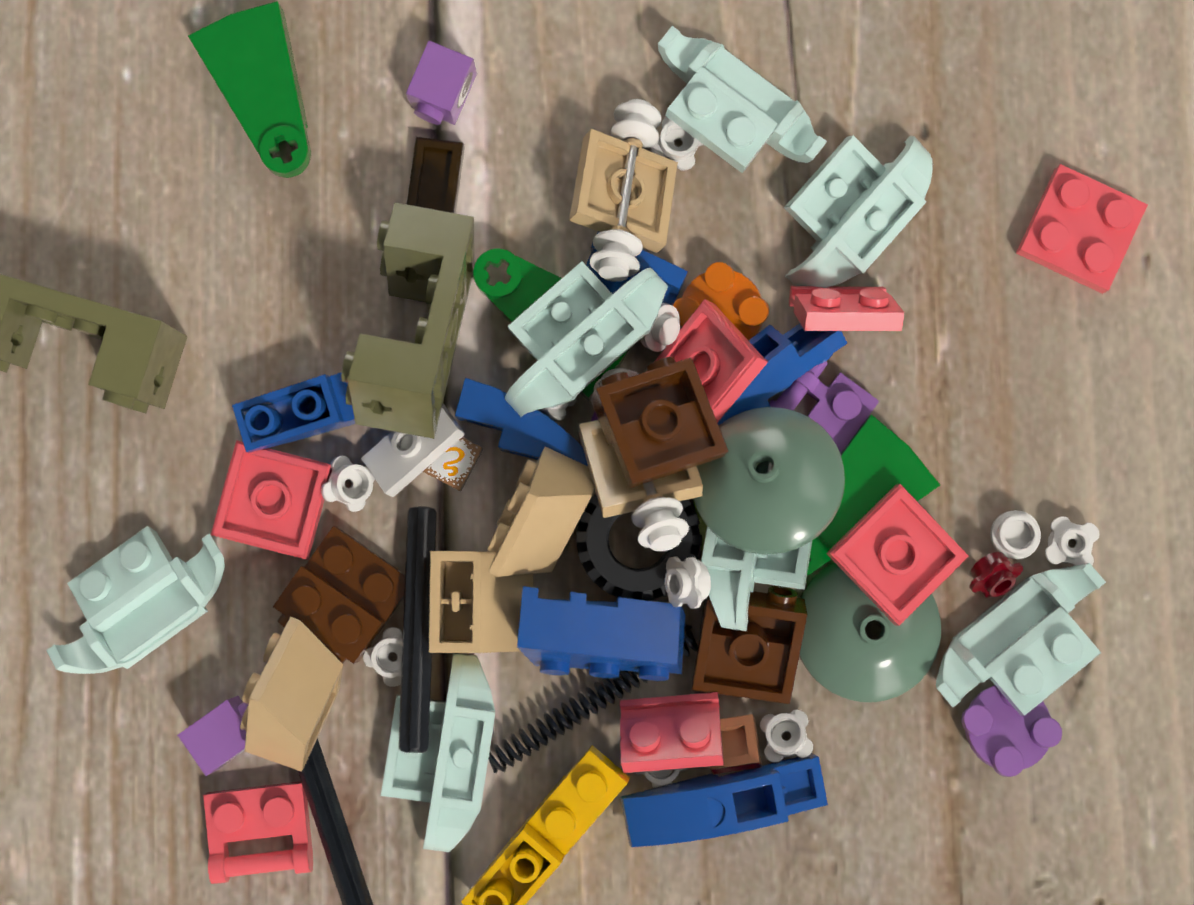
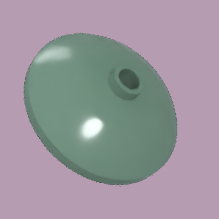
M776 407L744 411L732 416L719 425L728 453L724 457L697 466L703 484L702 496L694 498L701 518L708 528L718 538L732 547L755 554L784 553L797 549L819 536L838 512L845 486L844 467L840 452L826 430L817 422L799 412ZM762 462H770L774 465L773 469L767 474H759L755 471L757 465Z
M835 562L821 570L803 591L800 598L805 599L807 619L799 656L811 676L830 692L858 702L889 700L913 688L923 679L933 665L940 646L941 619L932 594L900 626H897L882 613ZM872 620L878 621L881 625V633L875 639L868 638L865 633L867 623Z

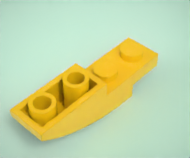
M591 745L567 775H564L513 835L468 891L461 903L463 905H525L559 867L570 849L628 784L630 776L623 773V770Z

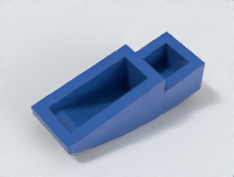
M465 378L455 416L459 421L502 431L498 445L500 451L538 460L544 447H547L588 466L583 447L551 418L539 410L529 412L520 417L505 400L506 392Z

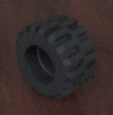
M595 493L579 519L576 535L578 555L588 576L602 590L620 598L650 601L668 595L665 588L668 559L670 557H678L680 561H685L689 557L699 559V547L702 546V535L699 532L700 522L697 514H694L690 506V501H680L683 510L678 518L684 519L689 526V530L682 538L680 544L670 550H666L660 560L652 566L635 569L620 563L614 557L609 546L611 526L622 514L603 518Z

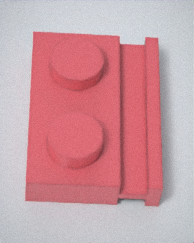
M790 286L789 306L794 307V314L805 331H902L904 311L894 298L886 292L885 287L830 286L822 288Z
M718 692L620 700V746L623 773L724 765Z

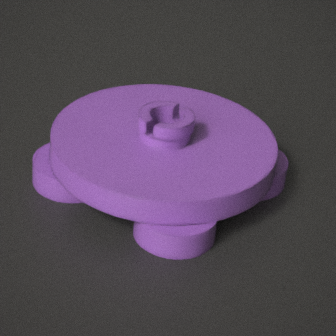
M995 685L981 691L963 712L961 718L962 726L965 729L968 743L973 752L981 761L993 767L999 775L1004 777L1016 776L1023 769L1036 764L1043 758L1048 748L1056 746L1062 738L1060 724L1051 718L1043 701L1025 716H1020Z

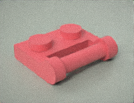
M301 781L214 791L203 795L209 849L208 874L211 884L227 883L230 877L293 869L296 874L313 871V849L308 801ZM292 835L293 849L229 857V842Z

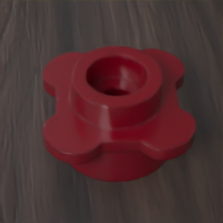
M1002 552L987 554L979 559L971 568L970 575L973 580L969 588L973 593L983 592L986 598L1003 595L1015 585V578L1023 572V567L1020 563L1011 564Z

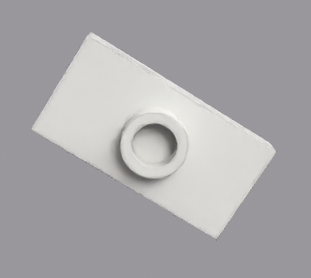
M442 404L434 439L391 431L361 459L383 492L394 497L462 438L465 433L446 406Z

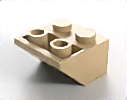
M544 447L537 463L529 459L527 460L515 487L517 488L512 498L507 500L496 524L497 528L488 545L487 550L495 553L488 573L497 577L552 572L593 494L594 485L588 466Z
M431 551L429 653L520 651L517 648L522 589L523 586L534 587V574L497 577L488 573L495 553L490 551Z
M290 617L282 634L273 633L267 644L263 661L267 664L262 674L253 673L246 685L242 702L248 704L244 712L240 729L246 731L245 752L302 772L338 695L343 664L300 620Z

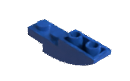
M800 323L784 335L772 325L764 328L751 338L749 342L768 363L718 421V426L741 412L771 407L768 402L769 398L789 388L793 381L816 365L826 362L833 353L847 344L842 331H805Z
M342 372L331 376L324 374L233 404L232 408L246 452L249 453L294 442L355 424L352 405L346 404L348 383L342 382Z
M812 753L809 757L803 759L795 757L779 763L763 765L761 768L748 769L724 776L711 773L620 797L629 845L631 847L675 844L737 834L789 822L788 815L828 805L819 756Z

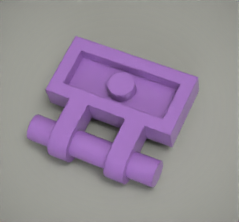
M826 361L816 365L793 381L792 385L783 391L777 401L771 400L769 404L771 407L794 411L805 394L810 395L818 402L807 417L817 422L826 430L841 454L879 403V400L841 372L827 387L818 379L828 365Z

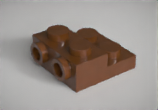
M674 357L657 360L646 367L647 372L629 377L627 372L613 374L599 382L600 387L594 391L591 398L593 407L608 446L613 445L629 489L724 457L728 453L722 433L691 357L675 362Z
M333 526L307 564L299 568L273 605V608L282 613L277 621L285 628L290 617L300 620L342 664L346 659L355 664L361 660L366 649L371 646L403 600L405 574L343 530Z
M771 586L768 588L767 593L750 592L747 631L721 627L708 595L704 600L700 623V638L692 679V690L710 693L718 692V694L790 704L807 619L805 599L797 598L798 594L795 590L783 586Z

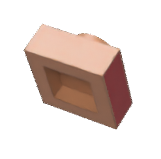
M753 714L720 719L724 765L710 766L712 774L761 768L756 722Z

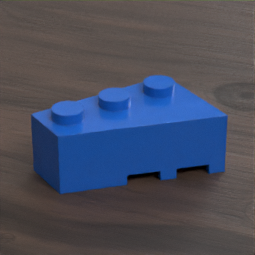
M523 586L517 648L535 666H540V673L563 676L569 675L570 668L589 669L590 676L618 678L619 671L639 672V678L652 681L669 680V673L682 674L685 613L682 606L673 607L671 603L620 597L617 598V602L586 601L587 594L570 592L569 600L541 599L538 597L539 588Z

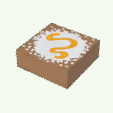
M462 437L423 472L462 491L483 448Z

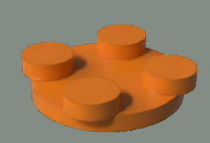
M723 262L711 264L705 273L696 277L687 286L682 298L676 300L672 305L677 309L680 316V325L683 327L705 299L715 304L748 341L759 333L762 324L769 316V306L762 298L757 286L748 277L734 271L730 265Z

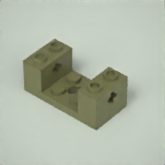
M394 202L390 221L382 220L378 232L377 250L383 251L380 275L387 276L389 296L430 304L428 319L420 317L416 329L415 343L359 334L355 352L347 351L345 355L341 378L342 382L348 383L346 404L352 405L356 425L434 439L475 265L474 217Z
M0 274V371L7 373L10 364L25 369L28 368L42 322L71 331L73 328L89 334L88 336L102 340L88 383L90 386L105 391L102 400L145 414L149 405L165 409L188 336L156 319Z

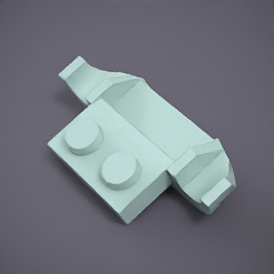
M674 26L659 41L658 50L664 62L678 77L687 83L667 108L665 116L741 173L745 171L766 143L787 158L803 163L812 161L827 141L815 134L811 120L799 101L792 100L725 50L723 44L704 38L685 37Z
M854 135L846 137L786 204L784 209L816 240L811 247L813 253L799 266L791 269L785 276L795 286L827 288L843 283L858 274H863L926 203L924 198L931 183L933 171L932 158L930 153L914 136L910 135L904 142L906 146L893 162L885 163L884 166Z
M581 261L507 326L509 331L537 362L511 386L505 395V400L520 417L532 411L554 408L574 400L586 386L638 340L649 334L658 317L664 295L669 286L652 268H647L635 275L612 294L585 263Z
M762 462L757 465L755 471L759 474H767L771 471L772 463ZM707 526L701 562L705 564L710 574L711 588L709 597L721 627L747 631L750 592H753L754 583L805 590L812 541L784 553L755 554L742 551L725 543Z
M146 526L67 584L87 621L79 626L84 635L83 637L67 645L54 644L46 650L56 670L76 674L104 673L121 667L128 669L208 612L205 606L216 593L225 568L224 557L210 533L202 538L203 547L200 552L189 561L184 562L178 557L172 559L158 533L149 526Z
M1090 563L1048 570L1026 577L952 638L953 640L945 652L939 668L936 688L949 704L955 707L975 686L990 679L1020 716H1025L1101 653L1068 613L1075 608V604L1091 592L1099 589L1106 581Z
M453 653L446 701L430 699L429 749L427 752L404 753L399 750L400 695L397 694L381 796L430 802L423 849L450 852L467 834L481 811L495 708L491 689L478 656Z

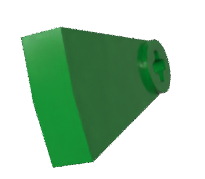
M276 1L230 14L188 35L265 166L273 174L283 178H291L301 174L308 167L311 160V148L306 130L308 124L285 13L279 2ZM285 140L290 146H298V149L291 152L293 160L288 163H284L280 157L273 158V154L279 152L278 143Z
M500 248L490 249L481 254L476 260L473 269V277L479 291L502 312V315L510 323L562 279L514 255L510 251ZM502 263L507 264L506 272L510 281L507 284L498 281L494 286L489 285L490 275L486 271L487 267L492 265L498 268ZM630 348L580 392L588 401L594 394V386L597 381L609 370L618 368Z
M873 415L868 416L840 454L845 474L842 502L828 527L812 540L807 576L831 560L826 553L895 485L901 484L916 501H919L940 486L939 482L911 447Z

